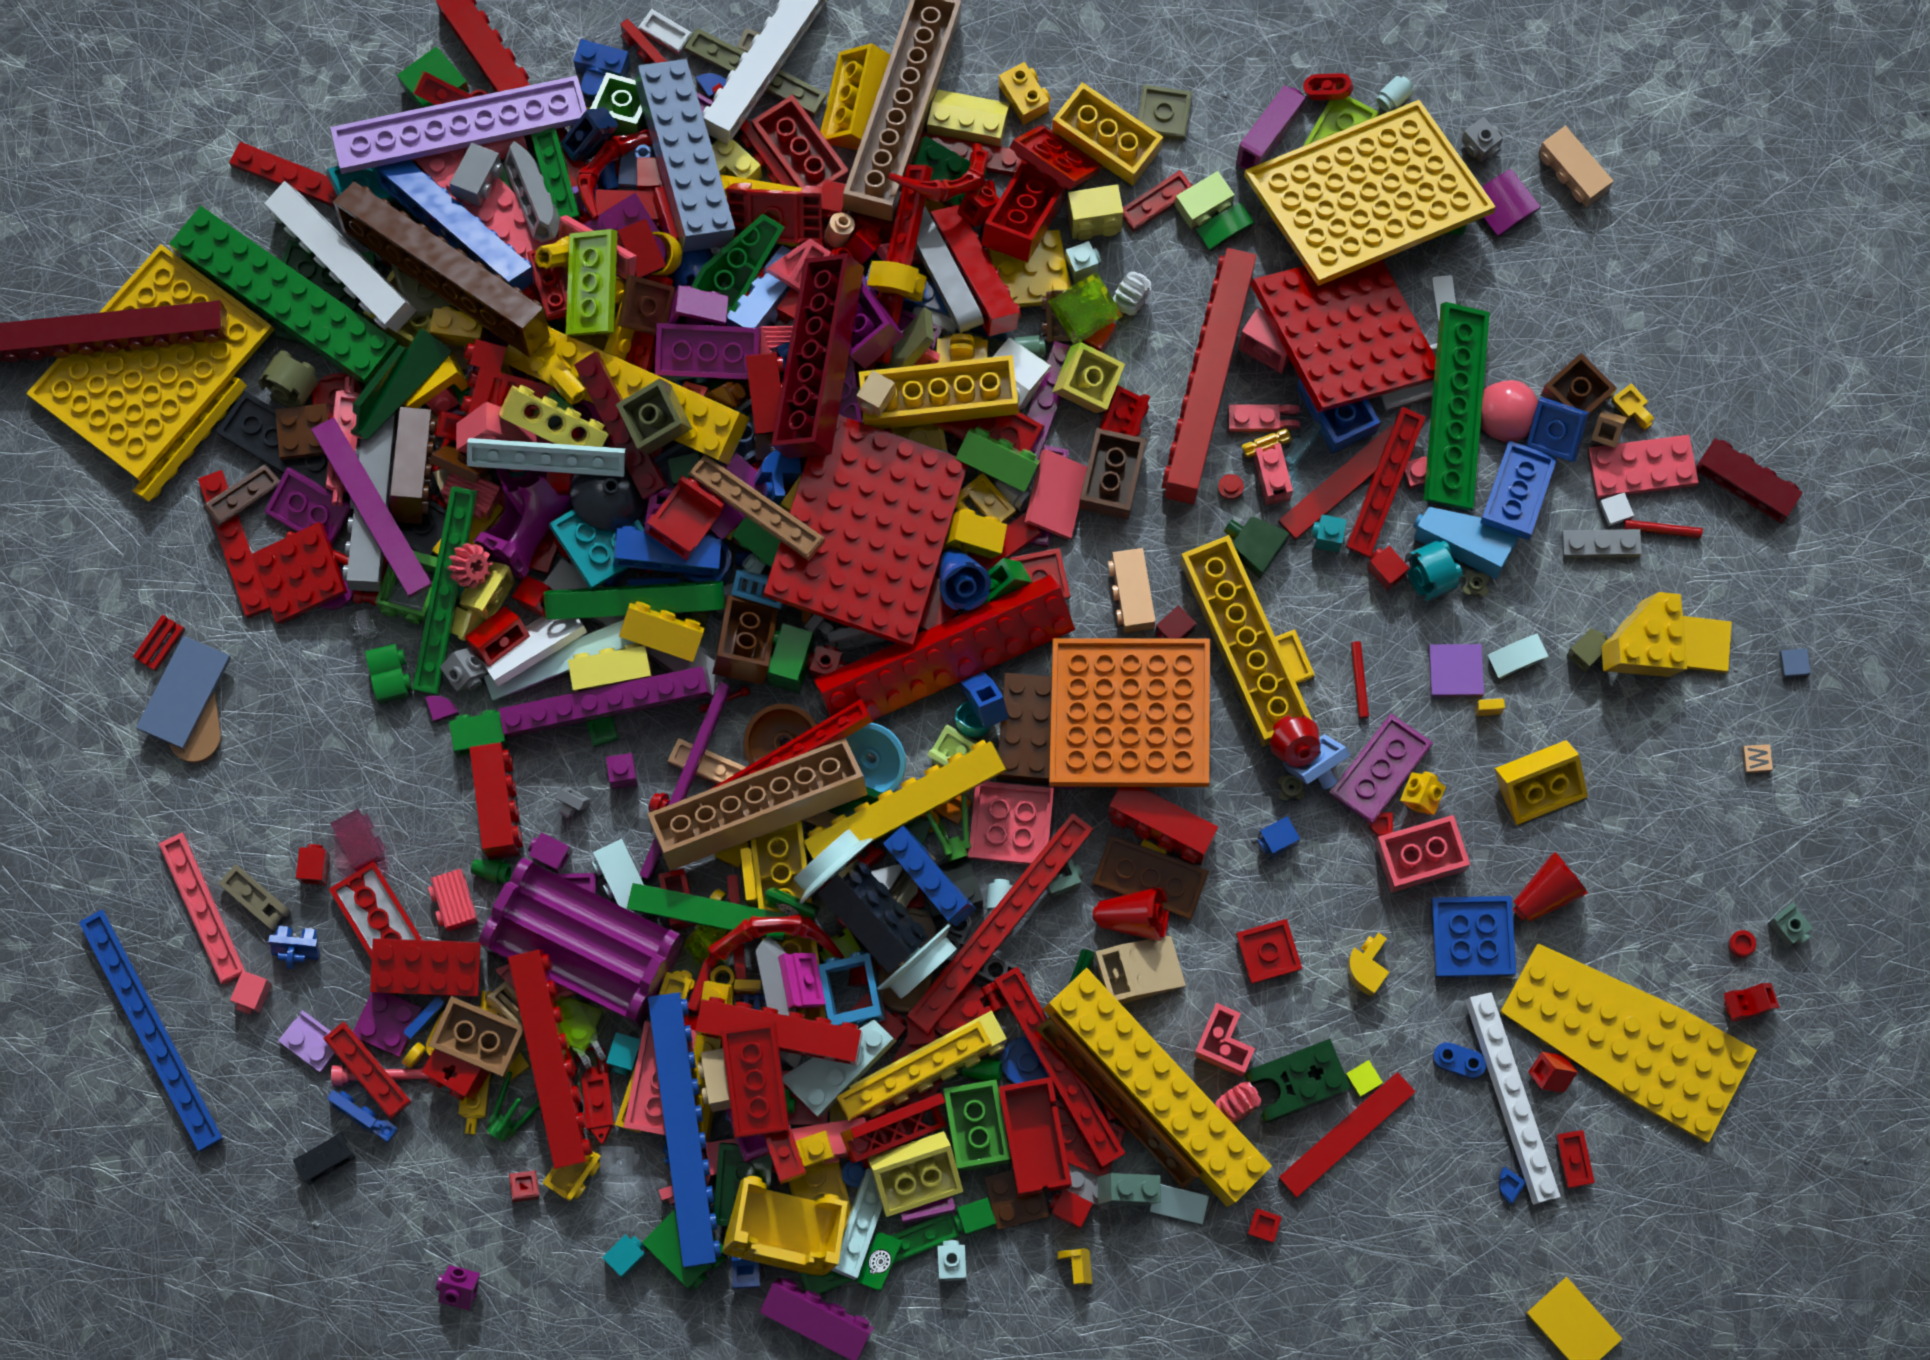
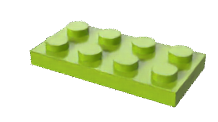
M606 229L569 234L566 335L568 336L614 333L617 258L616 230Z

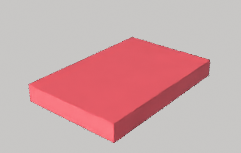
M1045 449L1041 451L1040 462L1037 467L1024 522L1064 539H1071L1087 466Z

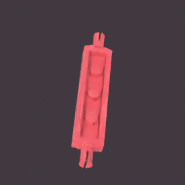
M348 376L345 377L344 390L336 391L333 418L337 421L355 452L357 437L351 434V429L356 425L357 415L353 413V403L360 394L354 392L356 379L351 377L350 381ZM328 461L325 489L333 491L331 504L336 506L338 497L337 506H342L343 493L346 490Z

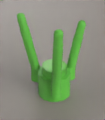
M965 794L961 796L962 841L959 836L949 839L940 817L939 825H937L931 812L926 813L943 847L948 862L968 856L966 849L971 848Z

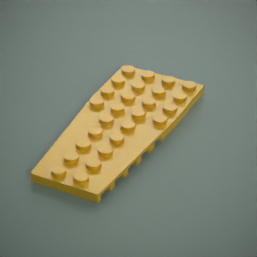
M1541 944L1535 946L1500 1010L1501 1015H1506L1518 1023L1519 1027L1525 1031L1528 1030L1540 1038V1041L1552 1046L1567 1059L1573 1060L1585 1068V1071L1606 1082L1607 1086L1634 1104L1706 1144L1709 1143L1757 1051L1684 1009Z

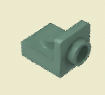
M1072 859L1066 864L1070 875H1057L1047 887L1051 899L1081 887L1080 879H1083L1084 876L1079 864L1074 865Z

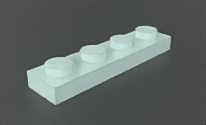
M866 1169L864 1172V1177L861 1180L843 1231L839 1264L832 1269V1271L853 1280L858 1278L882 1210V1204L870 1169Z

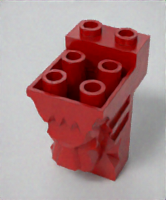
M477 339L472 340V343L466 344L463 358L467 359L466 365L474 366L476 369L475 371H470L467 386H470L471 389L469 396L463 397L460 410L464 411V417L485 402L502 407L512 385L517 388L520 385L526 386L534 391V396L543 399L551 389L558 394L559 392L550 385L500 373L506 347ZM534 404L528 405L524 410V414L534 416L533 412L537 406Z

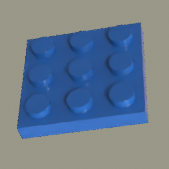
M1512 896L1434 897L1431 899L1435 978L1516 975Z

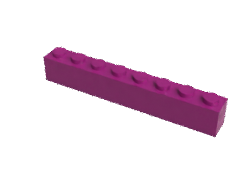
M700 666L499 708L503 734L514 737L711 696L712 689L708 670Z

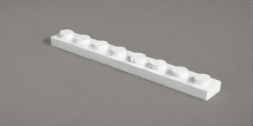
M1492 992L1469 997L1465 1000L1532 1203L1535 1205L1557 1199L1561 1196Z

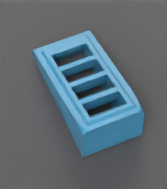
M743 570L736 571L731 595L779 609L784 606L783 603L762 596L764 585L769 577L768 575ZM744 578L748 579L746 591L741 590ZM754 581L759 582L756 593L752 592Z

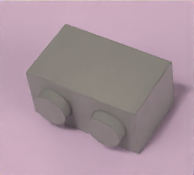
M471 143L449 183L452 196L480 206L484 198L487 199L489 197L494 179L499 178L503 165L501 164L499 153Z

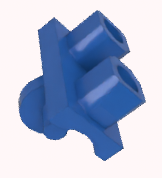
M278 926L275 935L269 936L268 943L271 945V955L278 956V960L286 961L287 969H294L296 962L305 963L306 959L319 960L320 950L315 929L305 928L302 930L301 938L292 937V928Z

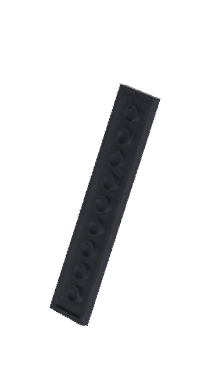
M244 391L217 429V435L283 474L287 468H292L325 487L328 466L327 457L323 455L281 460L279 458L275 408ZM344 492L343 499L350 502L348 493ZM429 499L428 515L423 514L422 524L396 522L412 550L434 556L432 549L442 537L447 510ZM389 500V512L391 513L390 500Z

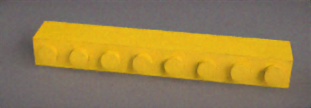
M982 740L972 745V751L964 756L959 752L948 758L949 764L941 768L937 764L925 770L924 774L926 776L917 781L915 777L900 784L902 789L894 793L890 789L878 795L879 801L872 805L865 802L854 808L855 814L847 818L843 814L830 821L832 826L825 830L822 827H818L807 833L809 838L804 840V843L812 858L815 859L848 829L860 841L872 838V842L927 812L1007 771L991 741L986 743L985 740Z

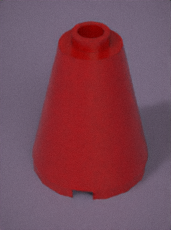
M1554 852L1513 902L1516 906L1513 910L1522 921L1527 918L1531 922L1584 897L1588 892L1562 858Z
M1151 888L1099 901L1097 906L1093 908V920L1097 922L1100 928L1161 941L1160 937H1165L1168 928L1169 910L1163 909V902H1168L1167 896L1162 888Z

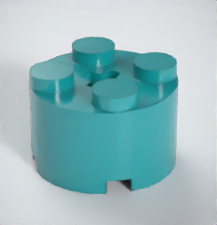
M1434 541L1407 553L1405 556V563L1409 562L1410 564L1407 574L1408 578L1420 596L1423 594L1427 596L1425 598L1427 601L1457 588L1459 578L1463 577L1462 569L1459 564L1454 563L1450 555V547L1446 541Z

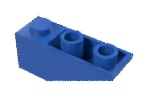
M983 671L958 682L984 728L1009 719L1004 697L994 681Z

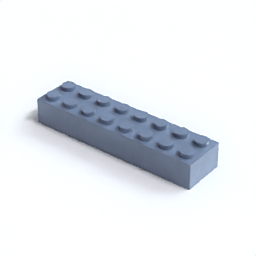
M687 59L638 65L635 84L682 252L726 246L733 240L735 226Z

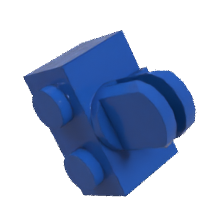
M580 39L573 59L576 73L584 75L580 87L582 95L589 101L595 100L606 73L626 78L631 65L628 51Z

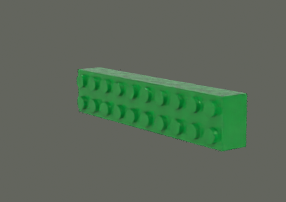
M201 205L169 243L179 258L261 315L267 317L271 322L287 333H290L346 374L354 377L356 381L365 387L399 345L394 338Z

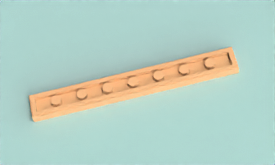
M678 738L668 763L683 769L693 744ZM706 750L696 775L718 785L746 767ZM824 811L802 821L815 827L818 824L828 828L832 826L830 821L839 816L829 811Z

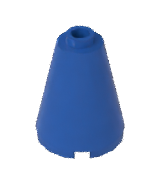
M957 548L946 550L940 557V594L943 600L955 610L959 608L966 609L967 611L981 606L990 594L991 579L987 570Z

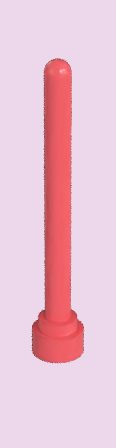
M332 1065V1087H344V1084H349V1081H358L348 1068H344V1065ZM423 1068L385 1069L393 1080L429 1078V1076L421 1072ZM453 1071L451 1076L456 1078L457 1073Z

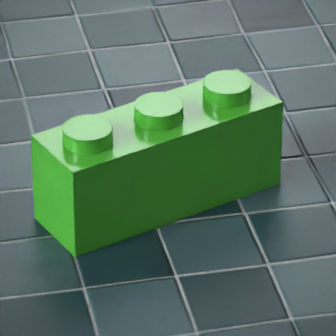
M976 427V429L970 428L955 459L1025 492L1040 460L1036 459L1037 455L1026 449H1023L1021 452L1013 448L1014 444L1006 439L999 438V440H996L989 436V431L981 427Z

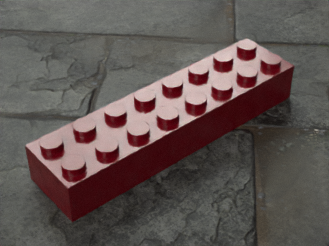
M848 253L807 258L804 261L771 444L773 448L788 459L832 454L864 267Z

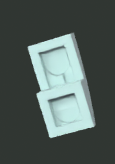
M1538 634L1526 637L1488 654L1494 670L1500 679L1549 657Z

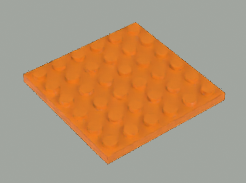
M1053 638L1050 786L1209 787L1210 639Z

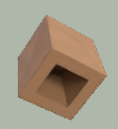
M1602 410L1591 440L1616 448L1620 442L1627 417Z

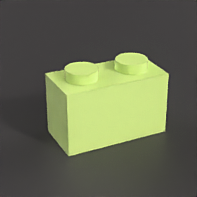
M1217 171L1176 195L1175 207L1190 229L1197 225L1199 227L1202 226L1212 216L1232 207L1234 193Z

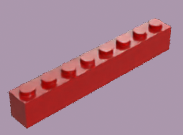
M540 949L509 956V964L554 1169L590 1161L589 1155L593 1154L590 1139H585L583 1129L587 1128L584 1113L579 1112L577 1103L581 1101L578 1086H574L572 1075H575L572 1059L568 1060L566 1049H569L567 1034L562 1033L560 1023L564 1020L561 1007H556L554 996H558L557 986L554 980H550L548 971L552 969L550 956Z

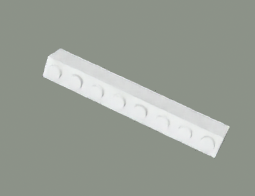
M780 0L778 2L774 16L767 18L762 33L754 37L749 52L742 54L738 68L729 73L724 88L717 90L713 104L704 109L702 114L709 135L726 144L731 142L827 0Z
M284 181L265 202L271 210L269 215L279 224L283 222L286 225L283 229L294 239L298 237L301 240L298 244L309 254L313 252L316 255L313 259L324 269L328 267L331 270L328 274L337 283L343 282L346 285L344 290L352 298L358 297L361 300L359 303L360 307L368 314L373 312L376 315L374 321L386 330L389 327L397 333L417 311L294 187Z

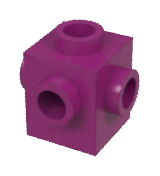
M449 1265L445 1274H440L437 1280L436 1290L440 1291L438 1303L470 1311L478 1293L480 1273Z

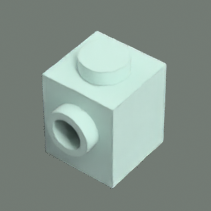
M1089 241L1066 249V265L1074 283L1083 280L1084 277L1098 274V265L1101 262L1098 250L1096 248L1092 249Z
M958 1240L943 1241V1246H938L939 1282L966 1280L965 1245H959Z

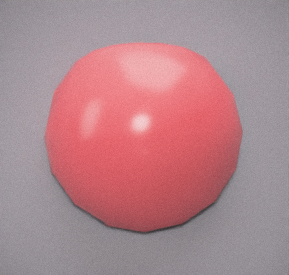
M1517 380L1502 381L1486 387L1483 390L1480 429L1490 437L1502 442H1509V440L1516 442L1529 436L1538 404L1533 390L1525 383Z

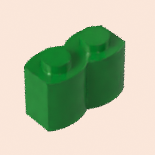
M396 644L365 651L377 702L383 704L410 697L408 690L413 688L409 673L404 674L403 665L407 664L404 650H399Z

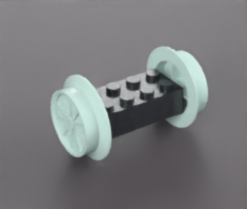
M848 829L795 876V882L804 890L800 903H804L822 888L817 894L888 973H891L899 964L904 962L877 988L882 990L890 987L902 999L957 949L946 937L950 924H947L920 948L919 946L929 938L925 934L924 928L907 914L906 908L890 895L888 888L872 875L870 868L858 858L846 866L873 841L872 838L860 841Z

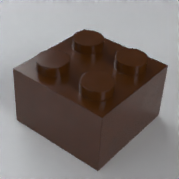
M1580 353L1545 384L1540 396L1589 412L1588 421L1613 398L1617 387Z

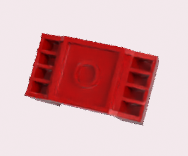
M733 183L726 188L727 202L735 226L733 238L737 237L760 215L764 214L784 226L776 242L802 243L809 239L815 242H822V187L804 186L801 191L752 189V183Z

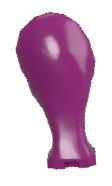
M606 441L602 447H608ZM497 468V475L505 495V509L499 521L491 529L478 534L473 543L483 547V551H487L490 554L487 559L488 561L509 566L513 576L522 580L529 572V565L535 549L550 530L549 523L568 513L573 507L569 494L558 495L546 481V471L527 470L523 476L511 477L505 469Z

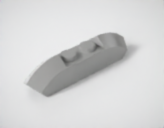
M514 141L510 145L504 161L505 169L533 238L540 242L552 240L559 230L560 219L558 211L552 203L550 193L545 188L544 178L541 175L538 164L527 150Z
M767 936L756 949L767 1007L777 1009L778 1014L788 1016L789 1012H796V1008H788L778 956L784 954L785 951L775 940ZM779 1051L782 1062L793 1068L797 1067L802 1055Z

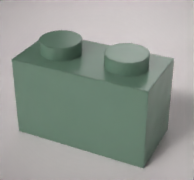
M1110 1173L1097 1177L1098 1204L1150 1206L1161 1203L1160 1175Z

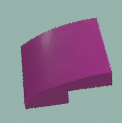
M1512 168L1482 186L1496 206L1495 212L1484 218L1499 237L1517 223L1524 222L1541 209V206Z

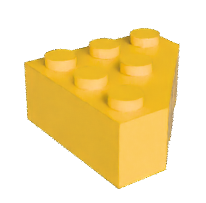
M1658 592L1642 600L1636 606L1634 612L1620 624L1611 638L1607 639L1601 646L1603 671L1671 677L1687 670L1681 594Z

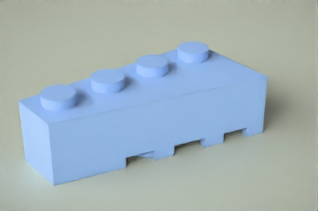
M783 245L778 249L764 267L763 274L765 275L763 278L760 276L756 277L752 282L749 296L747 297L743 294L737 302L736 312L730 310L727 314V326L759 328L761 326H771L772 323L776 324L778 322L776 308L788 291L794 289L765 270L792 250Z

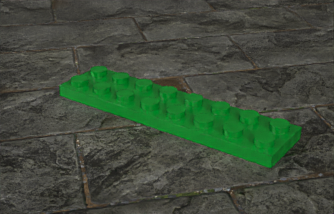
M1444 302L1440 305L1424 501L1463 510H1471L1474 508L1490 312L1449 302Z

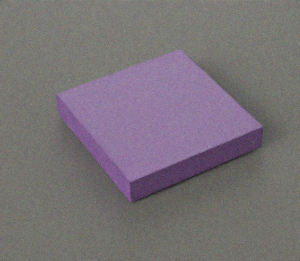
M1482 644L1429 645L1431 697H1483Z

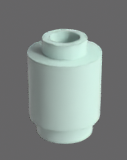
M1396 76L1379 92L1376 101L1385 112L1397 109L1413 95V85L1406 77Z
M994 879V883L988 884L986 903L988 916L1013 886L1009 884V880Z

